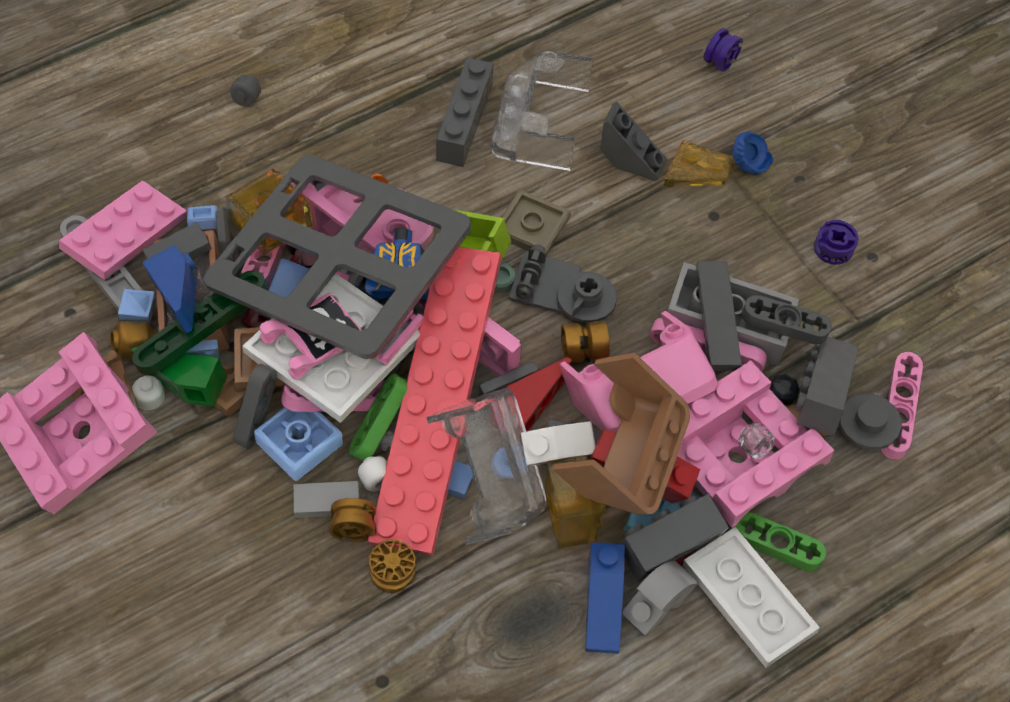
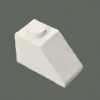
M591 421L552 426L521 433L527 465H540L592 455L596 446Z

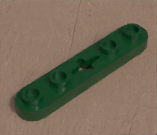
M246 271L237 276L242 280L267 290L265 278L258 271ZM213 293L194 307L192 331L186 334L178 320H175L134 351L132 360L138 372L144 375H151L161 371L248 307ZM198 320L206 321L203 324L196 323Z

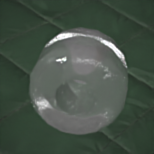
M752 423L741 430L738 442L739 446L750 457L760 459L772 450L775 437L762 424Z

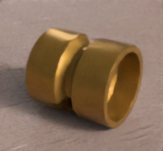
M587 322L585 327H582L579 323L562 324L561 348L563 358H570L572 363H581L585 357H588L591 362L596 361V359L609 357L610 344L606 322ZM580 336H584L585 349H581Z

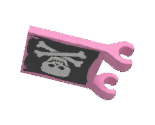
M330 293L316 299L309 307L311 310L362 331ZM278 320L266 321L260 325V331L262 332L260 339L263 343L271 344L285 333L303 354L289 360L291 368L288 372L296 380L303 377L314 366L344 351Z

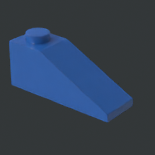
M173 245L142 263L153 284L187 334L192 331L197 281L192 270L196 269V266L187 252L181 254L176 245Z
M591 542L587 582L585 649L587 652L617 654L620 652L624 586V544Z

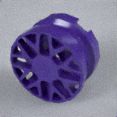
M725 28L719 29L706 47L703 57L704 61L707 63L713 62L716 64V68L723 72L728 70L732 65L730 62L733 59H737L742 49L739 43L742 44L743 39L737 35H730L729 31Z
M827 221L819 229L813 245L814 252L818 258L832 265L846 263L852 258L859 241L858 233L852 225L845 221Z

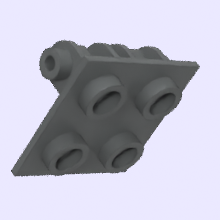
M535 244L529 249V252L524 251L508 299L563 313L558 305V289L561 282L569 275L580 271L581 265L546 257L545 248L540 244Z

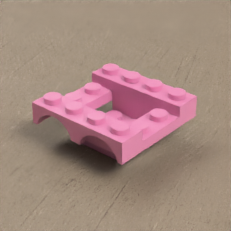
M85 332L81 333L59 351L62 359L19 393L13 396L7 392L0 398V442L40 507L52 514H56L157 433L156 429L144 418L127 393L129 389L125 383L113 372L97 349L98 343ZM82 387L85 392L42 427L36 424L38 420ZM90 425L89 434L85 438L79 439L81 428Z
M752 361L719 380L717 388L713 392L688 404L690 421L677 455L701 469L695 486L704 496L706 494L710 495L722 517L731 528L735 527L752 508L763 500L772 496L778 498L784 494L801 475L819 464L827 465L835 451L816 430H807L804 426L797 424L798 419L769 389L771 381ZM743 411L779 449L777 452L774 453L742 418ZM739 453L744 457L745 461L735 463L730 460L728 455Z

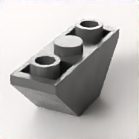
M618 102L613 103L603 124L600 150L617 169L654 181L658 180L667 158Z

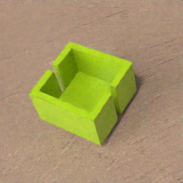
M455 210L467 215L471 222V230L459 247L499 252L503 259L511 243L504 218Z

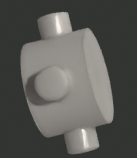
M387 429L379 444L381 450L387 451L391 449L395 429Z

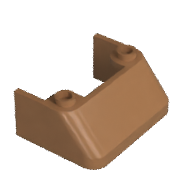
M636 353L596 359L594 365L614 383L609 402L613 412L622 419L605 465L602 467L593 459L554 464L552 470L588 500L638 515L653 514L660 506L690 421L689 406Z

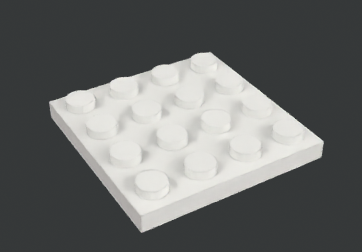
M336 273L316 298L318 299L330 293L362 331L368 328L383 308V305ZM406 322L401 327L396 336L389 341L380 353L384 354L409 323ZM259 330L242 347L245 355L258 364L262 363L276 370L277 378L341 423L416 346L417 338L421 334L417 330L388 365L375 358L363 359L344 350L314 366L308 373L297 380L292 378L288 372L291 368L289 360L303 354L285 333L273 343L267 345L260 339L262 332Z

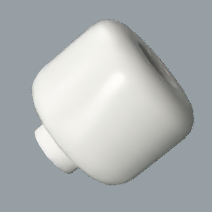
M143 376L134 382L132 391L139 408L153 410L158 408L165 400L163 385L157 377Z
M367 457L358 468V476L365 489L370 492L381 490L387 460L384 457Z

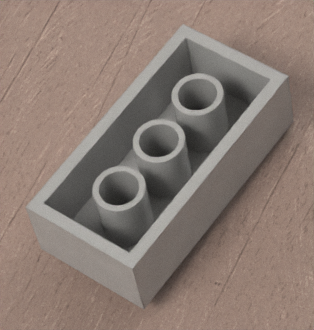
M684 262L667 312L686 325L704 330L696 266ZM730 277L738 341L762 349L767 354L766 363L778 366L789 337L749 325L742 317V310L746 300L753 295L764 296L794 306H798L799 299ZM754 307V313L760 314V309ZM770 312L769 318L772 319L774 312ZM789 315L779 316V320L783 324H793V318Z

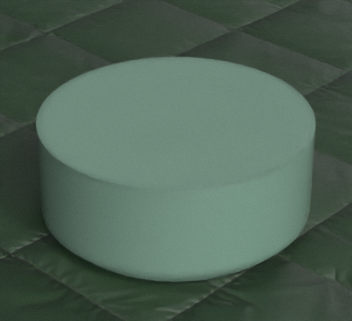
M500 264L494 292L504 293L512 289L516 274L510 265Z

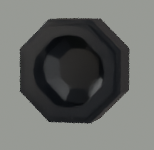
M787 374L774 376L769 388L784 405L792 404L800 391L797 380Z

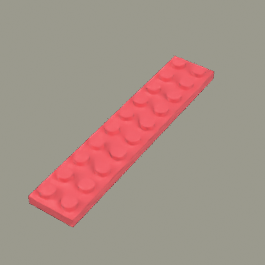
M458 247L430 285L423 314L424 322L419 330L421 335L417 338L406 383L407 393L402 400L385 469L386 473L376 506V515H374L373 519L375 522V535H369L368 539L371 545L377 546L380 542L386 540H399L406 543L414 553L434 556L502 260L501 253Z

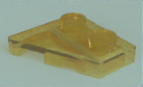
M682 140L666 175L664 186L673 187L674 182H689L690 186H701L703 184L725 185L734 165L733 156Z

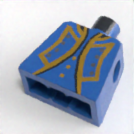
M396 228L394 230L393 243L377 244L374 255L403 267L411 268L425 251L420 243H412V230ZM367 278L365 290L372 299L389 300L395 292L394 289ZM429 287L420 300H427Z

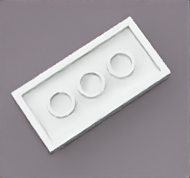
M736 527L684 559L683 567L699 582L700 588L765 668L818 633L820 627Z

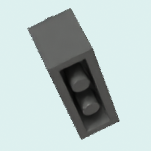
M709 494L699 499L696 495H693L679 504L680 509L672 513L669 509H666L652 518L653 523L645 527L637 524L624 533L626 537L621 542V544L625 545L624 556L638 580L651 574L663 563L676 561L716 540L729 528Z

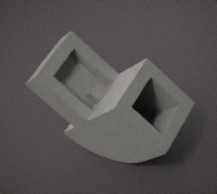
M675 560L665 562L649 574L637 587L639 591L624 608L622 614L645 636L650 635L668 611L679 608L699 582Z

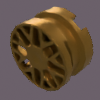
M344 498L332 503L330 512L333 518L329 522V533L334 538L343 540L344 536L350 537V542L366 541L368 535H375V522L373 518L376 515V506L373 503L359 498Z
M386 540L375 546L369 556L372 583L378 589L387 593H397L405 590V587L408 584H412L415 578V555L413 550L406 543L399 540Z

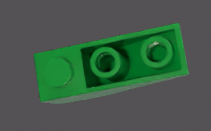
M133 347L132 350H131L132 353H134V351H135L138 347ZM184 353L161 371L149 375L157 377L165 388L185 403L213 407L227 379L219 358L212 355L201 356Z

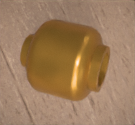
M121 321L115 329H111V350L113 349L121 356L122 361L132 360V348L139 347L157 333L156 331H151L146 321Z

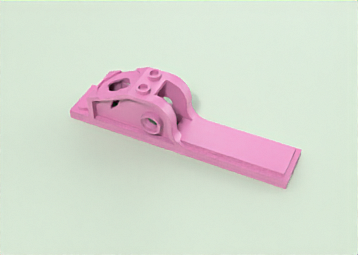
M293 182L289 186V194L297 186ZM309 183L291 205L293 220L328 236H335L361 205V203L357 202L364 199L328 184L317 191L315 186ZM388 209L380 215L356 247L374 254L377 244L393 243L394 230L396 228H407L413 232L412 243H420L425 251L433 240L434 226ZM419 300L416 305L424 310L427 300ZM488 317L478 361L494 374L500 376L519 367L521 344L519 339Z

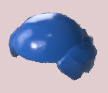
M752 131L743 132L736 137L732 155L740 170L752 175H760L766 172L773 163L774 158L768 152L765 140Z

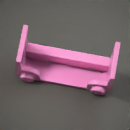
M664 311L661 313L665 330L660 334L663 346L640 358L674 389L687 404H690L717 388L716 375L691 329L669 312ZM565 361L560 363L572 405L601 431L606 429L617 433L622 419L613 412L609 402L614 383L594 364L588 365L583 371L578 373Z

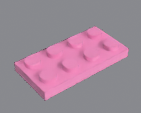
M142 180L59 240V249L105 280L141 253L142 249L153 244L154 240H158L186 219L187 210Z

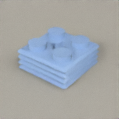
M284 407L254 430L256 443L295 481H298L343 445L342 432L321 412H296Z

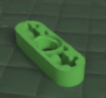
M392 374L387 378L349 446L350 455L364 461L367 457L374 454L400 408L403 397L407 393V380L397 374Z
M748 512L735 526L754 550L804 571L811 572L819 569L826 557V549L819 540L755 513ZM747 524L753 526L750 534L744 532ZM765 530L767 531V534L765 536L764 541L760 540V538L762 536L763 531ZM780 535L787 540L788 546L782 549L777 548L771 543L770 538ZM797 543L799 545L796 549L795 554L791 553V551L793 549L794 544ZM808 550L814 552L812 560L806 558Z

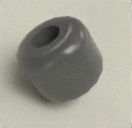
M250 75L238 77L230 87L231 98L241 106L253 104L261 93L260 83Z

